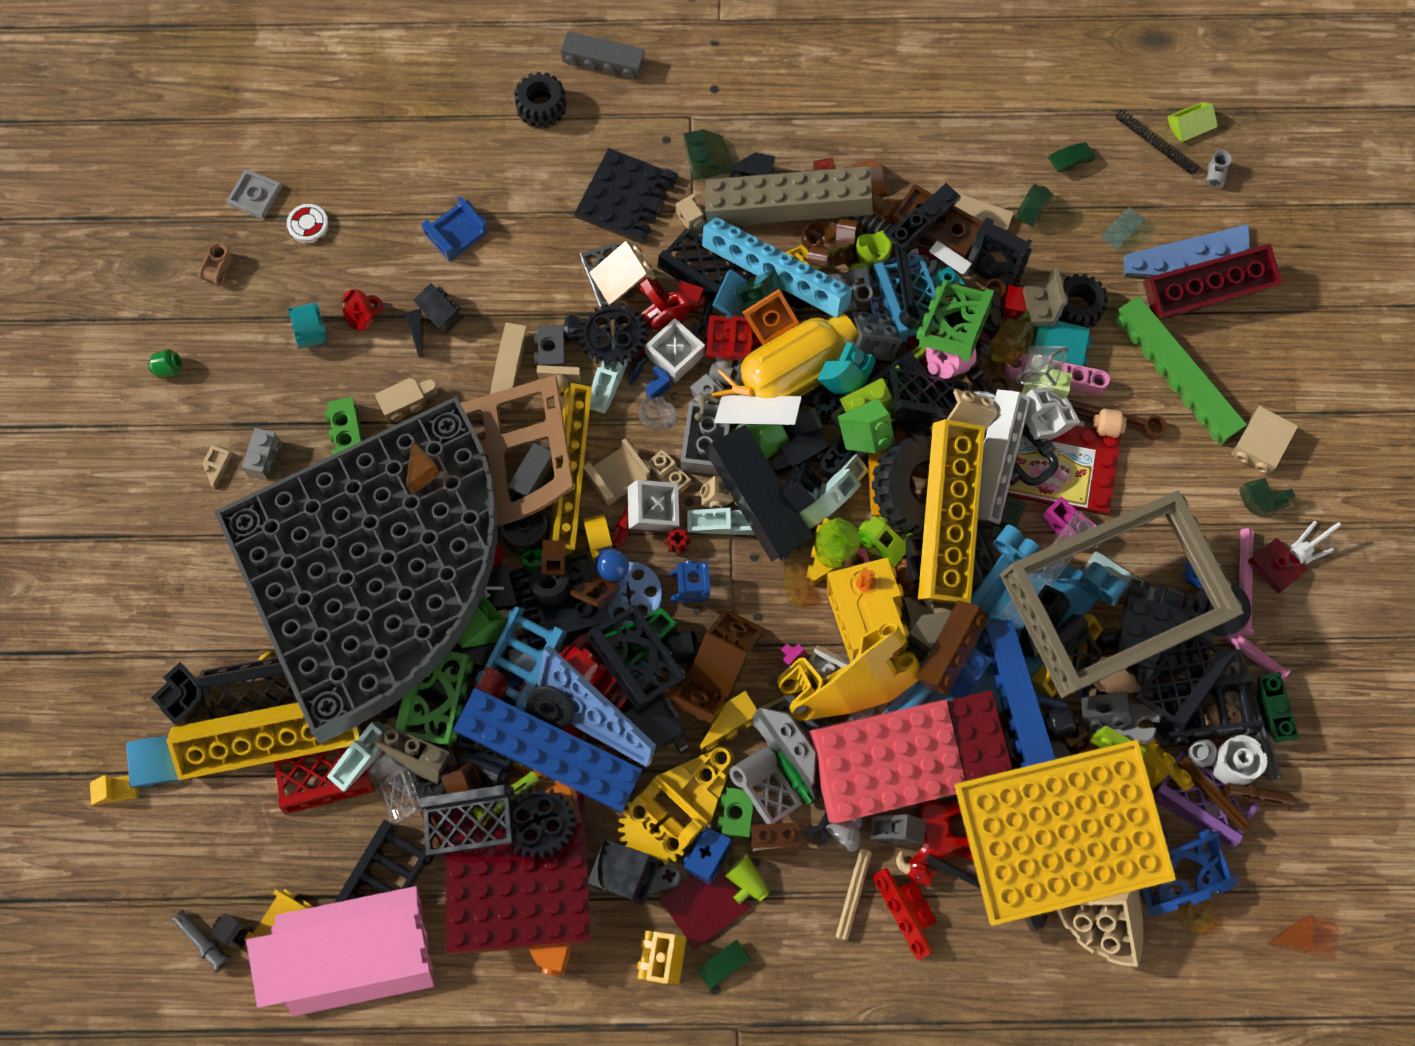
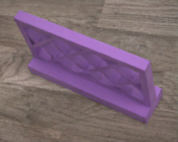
M1179 751L1175 757V764L1178 766L1180 759L1182 760L1184 757L1189 756ZM1199 767L1218 788H1225L1226 784L1217 779L1211 770L1206 767ZM1168 775L1154 791L1158 803L1199 830L1210 828L1211 832L1219 830L1221 834L1218 836L1219 841L1231 850L1240 843L1243 832L1240 829L1235 831L1229 827L1228 817L1219 807L1220 816L1214 817L1209 814L1207 806L1214 805L1215 803L1213 801L1205 802L1203 792L1196 784L1195 787L1185 791L1181 787L1180 790H1173L1166 785L1169 779H1173ZM1197 791L1200 803L1191 802L1187 793ZM1228 798L1239 809L1237 801L1241 799ZM1257 802L1248 803L1251 805L1249 811L1242 812L1249 820H1251L1259 805Z

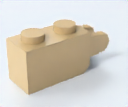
M409 378L376 393L375 396L387 422H398L404 416L420 412L427 406L426 401L437 396L438 387H436V382L430 379L417 384L416 380Z

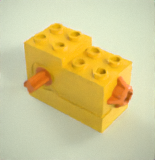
M888 558L827 573V596L850 663L859 652L861 637L886 622H896L905 639L909 637L906 624L902 625L900 620L902 618L900 608L903 607L901 599L904 596L901 584L896 583V570L894 565H890ZM907 639L905 644L892 654L891 660L905 653V648H908Z

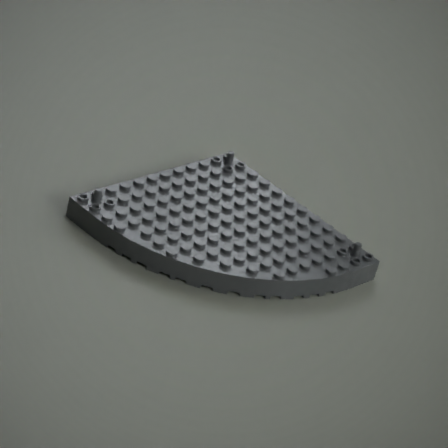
M457 396L214 511L309 729L319 744L389 708L416 688L438 667L457 644L480 604L493 568L498 538V507L490 467L475 430Z

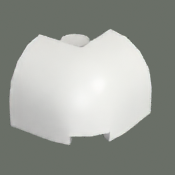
M1052 387L1032 389L1026 394L1031 398L1024 425H1028L1030 433L1035 440L1043 439V441H1046L1047 439H1054L1080 423L1067 397L1062 398L1053 391Z

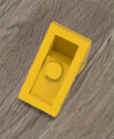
M104 775L90 782L92 806L139 798L138 787L130 788L129 775L115 778Z

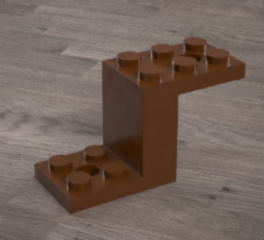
M725 609L706 632L688 677L674 693L670 701L671 704L675 705L679 710L695 715L701 721L712 723L730 698L747 657L761 638L765 628Z

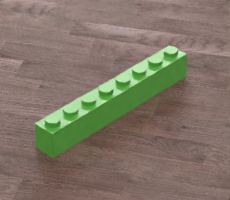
M1137 296L1120 307L1114 317L1117 325L1127 332L1131 342L1137 344L1142 350L1143 356L1155 366L1157 373L1167 380L1171 390L1177 392L1182 398L1183 404L1188 409H1191L1196 415L1197 421L1206 427L1211 438L1222 446L1241 433L1247 424L1144 301Z

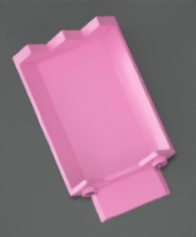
M416 886L275 915V925L272 926L271 935L246 940L257 1008L284 1003L285 1008H289L292 1016L434 987L433 966L428 954L427 932L422 920V904Z

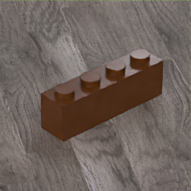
M960 600L957 601L916 676L927 689L948 695L951 688L955 685L960 671L965 666L967 658L976 646L977 640L990 618L980 606Z

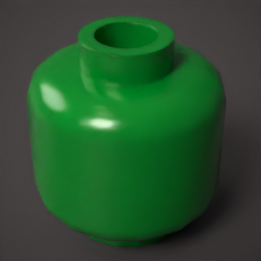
M171 349L162 350L151 355L148 368L159 379L169 378L179 374L180 368H182V359L178 353Z

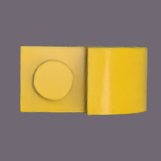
M604 514L583 519L594 563L600 551L605 548H613Z

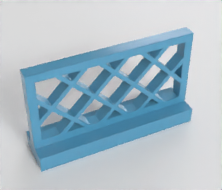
M921 256L909 259L908 261L909 267L918 264L921 267L919 274L910 271L911 277L915 278L912 286L913 292L922 295L919 301H915L916 306L928 312L929 306L922 304V301L925 297L935 300L936 290L924 259ZM883 262L874 264V278L885 308L902 342H906L907 337L917 335L919 327L909 329L899 319V313L903 310L902 294L896 292L897 287L900 286V280L889 274L890 271H898L897 263L885 266ZM919 280L927 283L928 286L925 291L915 287Z

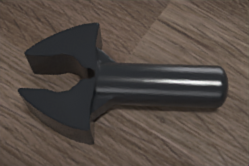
M711 303L705 304L701 322L698 324L692 323L693 334L697 338L699 331L704 328L706 332L704 342L707 341L708 321L713 309Z
M826 811L817 826H812L811 824L808 826L807 838L809 843L815 833L821 832V840L816 847L824 845L832 837L826 831V826L830 823Z

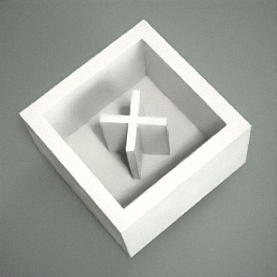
M674 318L645 345V354L661 370H666L671 380L676 383L705 356V345Z
M636 480L629 485V529L667 532L678 527V483Z

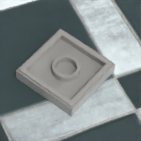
M245 169L226 203L228 206L264 220L283 186L280 182Z

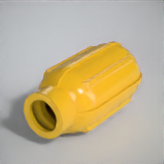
M844 313L838 318L833 316L828 320L811 318L803 321L745 357L740 370L743 385L752 387L754 392L752 396L765 399L778 396H803L822 384L818 377L825 362L839 361L846 343L853 342L856 344L859 333L852 321Z

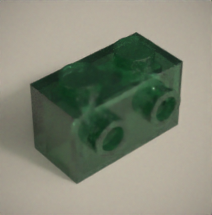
M776 270L747 279L733 292L743 309L753 306L778 289L782 292L786 288Z

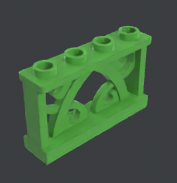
M943 280L941 287L937 286L935 300L932 299L930 302L929 313L924 315L923 327L920 326L918 329L917 339L920 340L919 348L927 347L959 355L961 360L970 361L992 307L994 290L985 289L984 292L948 283V280ZM947 296L952 297V301H948L945 298ZM961 311L963 318L971 323H961L952 328L945 321L944 316ZM933 331L938 332L936 336L930 335V333Z
M448 653L432 672L434 675L429 682H421L416 688L402 697L396 729L426 742L452 747L453 742L457 741L458 735L453 729L464 710V706H461L462 699L468 693L469 684L466 683L467 677L473 671L474 661H471L472 657L468 654ZM455 660L459 663L460 670L457 675H452L451 669L453 667H449L443 672V666L447 662ZM438 678L447 692L448 699L439 708L430 712L427 702L418 696V690L431 687ZM451 682H457L456 689H454ZM417 704L423 705L424 715H422V710L415 712L414 708ZM451 709L450 716L448 717L445 713ZM434 721V725L438 729L439 723L445 722L447 726L445 733L440 736L434 735L430 729V722ZM425 724L427 735L409 732L410 726Z

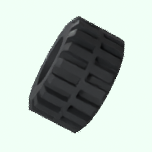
M537 72L536 75L528 74V78L523 77L521 79L522 83L518 82L514 98L518 115L524 123L527 122L528 126L532 127L535 125L537 129H540L541 126L549 128L550 124L554 126L557 124V120H562V115H565L567 105L564 87H562L560 80L557 81V77L554 75L550 77V74L546 72L544 75L541 72ZM538 97L550 99L543 104L532 103V100Z
M1077 273L1073 277L1067 276L1063 282V289L1067 293L1068 303L1065 305L1062 315L1058 320L1086 328L1096 326L1108 305V295H1105L1107 290L1105 287H1101L1102 282H1096L1095 277L1091 276L1089 278L1087 274L1079 276ZM1069 298H1083L1089 304V308H1078L1070 302Z

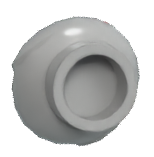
M1206 738L1196 740L1188 750L1189 758L1198 767L1211 766L1217 756V741Z

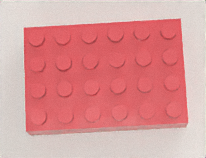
M946 700L933 701L808 731L811 744L817 752L816 768L830 823H840L956 794L954 784L965 781Z

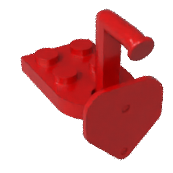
M644 277L639 282L638 287L644 295H648L653 302V305L640 314L643 317V321L646 322V327L651 324L654 329L661 331L674 318L680 323L685 321L692 305L683 293L673 292L667 294L657 277L654 280ZM678 301L680 305L674 306L673 304ZM645 346L644 351L638 350L640 357L645 354Z

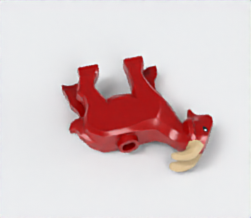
M939 798L922 803L918 818L926 820L924 843H921V849L909 863H905L903 851H900L897 856L896 864L898 869L911 880L923 886H930L932 884V877L938 874L937 871H930L928 869L930 864L925 862L928 854L943 861L949 858L963 857L974 862L968 837L952 836L950 820L957 815H962L958 799L947 804H940Z

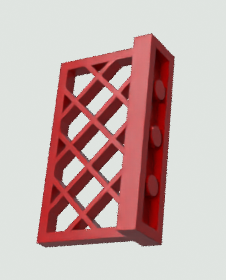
M349 747L274 761L279 793V808L287 815L375 792L370 768L368 767L364 772L365 775L360 776L343 792L336 784L329 782L327 776ZM335 751L340 755L333 764L324 760L329 752ZM313 757L317 759V762L311 770L302 766L307 758ZM292 763L295 767L288 776L281 772V765ZM321 763L331 767L324 777L315 773ZM299 768L308 773L301 784L292 779ZM312 776L321 781L314 789L305 787ZM289 782L298 786L293 794L285 796L284 789Z

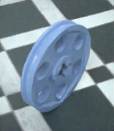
M629 562L627 575L620 582L615 583L621 587L608 607L610 619L614 617L615 610H627L631 607L625 596L628 590L627 583H629V589L633 593L630 599L631 606L634 604L637 608L644 606L648 609V613L660 608L662 589L656 574L641 563ZM636 570H641L644 573V577L641 580H634L632 573ZM648 587L656 588L657 593L654 597H647L645 595V590ZM624 621L621 626H626L632 623V621Z

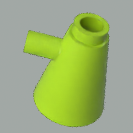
M748 854L740 858L724 875L742 889L733 897L739 904L749 895L760 902L770 893Z

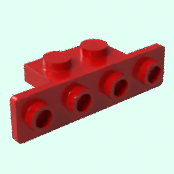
M884 868L873 875L872 878L877 889L884 898L915 958L919 961L933 953L922 931L938 921L917 883L912 881L898 888L888 868Z

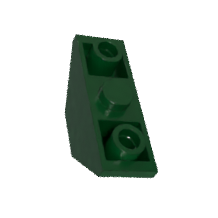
M1281 672L1259 675L1257 677V700L1268 733L1276 743L1299 739Z

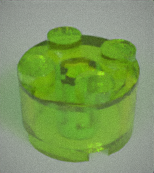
M834 518L825 522L819 528L815 540V553L819 562L832 569L846 568L851 565L858 555L861 543V536L857 528L852 523L841 518Z

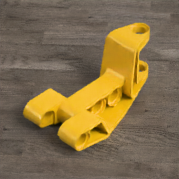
M893 621L886 622L863 635L860 639L859 652L856 658L850 664L829 676L821 677L805 658H799L778 677L777 683L781 692L787 695L803 691L790 704V711L793 717L798 721L858 712L891 702L919 681L916 676L921 666L913 653H904L896 659H890L892 654L900 649L906 641L897 623ZM794 680L792 685L788 687L783 686L785 681ZM812 683L817 684V690L814 688ZM807 706L803 712H796L798 707Z

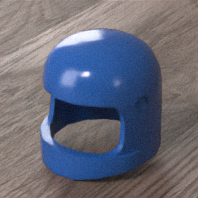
M605 548L595 558L594 564L597 573L607 581H620L625 578L629 571V561L625 554L618 549Z

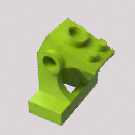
M875 516L870 521L866 519L860 526V531L856 534L859 536V543L870 549L873 546L880 552L882 558H888L890 565H894V567L906 554V537L913 535L910 533L898 536L889 527V523L884 518H877ZM883 533L892 541L888 547L879 541Z

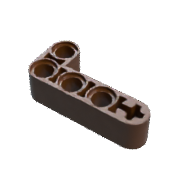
M840 219L836 228V240L812 246L808 251V264L832 268L858 260L856 243L858 237L863 235L862 221Z

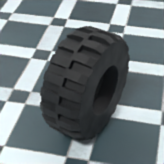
M919 435L901 440L887 448V453L879 457L878 463L880 464L875 466L873 471L875 476L874 481H872V490L875 493L873 499L880 508L878 510L880 515L888 519L887 522L893 528L899 527V531L905 534H924L926 506L920 504L912 495L909 480L916 466L924 468L929 473L932 436Z

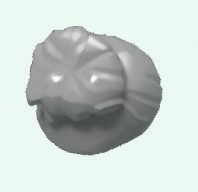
M860 817L840 823H830L826 826V829L835 840L845 845L846 851L854 852L858 849L861 841L859 828L863 824V819Z

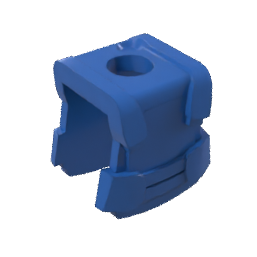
M686 561L684 563H677V568L671 571L669 577L678 578L679 593L673 595L670 598L671 601L677 604L703 603L710 599L708 562ZM688 578H700L697 583H691Z

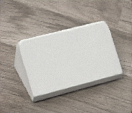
M936 241L929 251L962 275H966L971 266L969 261L939 241Z
M818 645L814 648L808 661L822 677L829 676L850 664L849 660Z

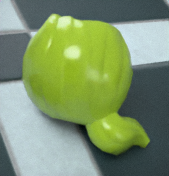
M884 231L875 234H863L858 237L856 255L860 263L853 264L848 272L867 267L869 272L874 264L884 263L889 259L892 253V242L886 237Z

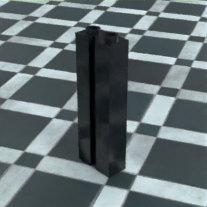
M746 424L710 443L704 449L771 562L778 558L780 561H783L792 555L791 550L796 548L797 551H800L809 545L807 541L814 536L800 513L783 495V485Z

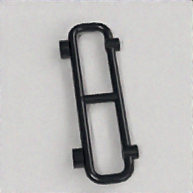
M978 366L970 367V370L965 372L969 381L975 383L981 391H986L996 396V393L981 378L984 376V373ZM935 384L941 393L945 391L939 384ZM948 393L944 395L952 404L956 402ZM1025 424L1022 433L1037 448L1039 454L1049 460L1050 466L1039 476L1030 477L1015 462L1010 484L1014 485L1021 480L1026 485L1038 486L1056 473L1059 462L1053 453L1055 450L1053 443L1048 439L1044 442L1041 439L1035 440L1030 433L1029 427Z

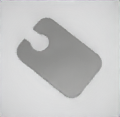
M1131 704L1133 727L1114 730L1130 740H1138L1142 744L1150 743L1155 738L1156 728L1141 729L1137 725L1140 721L1146 719L1152 722H1160L1161 715L1145 705Z

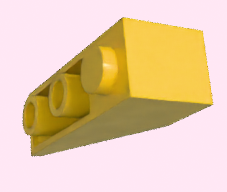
M746 691L725 703L700 744L701 753L713 751L719 747L718 743L726 739L729 741L739 734L737 731L744 727L749 729L754 726L753 715L757 709Z

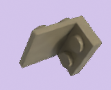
M1053 267L1045 285L1024 286L1023 295L1031 327L1056 325L1065 305L1068 303L1067 293L1063 289V275L1059 273L1058 267Z

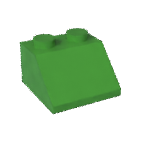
M878 398L838 416L844 445L847 450L876 454L895 444L890 415Z

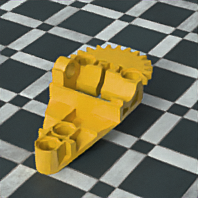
M729 747L716 748L707 754H703L653 778L648 787L633 802H627L629 810L623 809L622 813L626 818H620L619 822L625 824V827L619 828L618 831L625 833V835L620 838V841H627L626 847L650 854L660 862L662 860L665 866L669 865V857L676 862L678 860L676 854L683 856L685 854L683 850L691 845L698 834L712 820L735 760L732 749ZM721 751L727 755V761L724 764L718 760V754ZM706 768L712 772L710 781L706 780L703 776V771ZM661 791L665 792L693 819L686 827L681 825L672 816L659 827L660 831H655L657 827L655 824L662 822L669 814L655 800ZM638 806H642L645 809V816L643 818L637 814ZM672 837L679 841L678 849L671 847L670 840Z

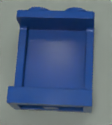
M461 196L457 198L458 205L432 224L428 219L421 223L426 237L449 262L488 234L485 218L481 214L477 215L469 200L465 201Z

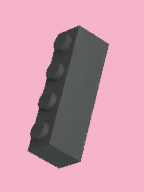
M570 31L567 32L561 49L562 62L568 65L581 66L588 70H598L609 75H620L627 79L639 80L645 62L644 48Z

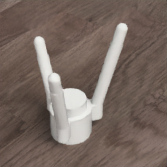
M1313 521L1300 538L1291 545L1292 549L1290 552L1301 564L1304 562L1306 565L1312 560L1334 552V549L1330 548L1314 555L1312 554L1314 552L1313 547L1341 526L1340 522L1336 523L1312 542L1306 541L1303 543L1317 525V521Z

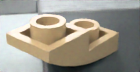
M663 450L647 461L651 471L661 482L678 483V495L693 484L692 480L677 467L676 462Z

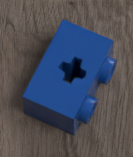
M706 827L704 832L698 834L695 840L696 846L692 852H688L683 864H685L684 869L687 874L711 886L733 844L730 838ZM710 851L711 856L703 858L702 854H708Z

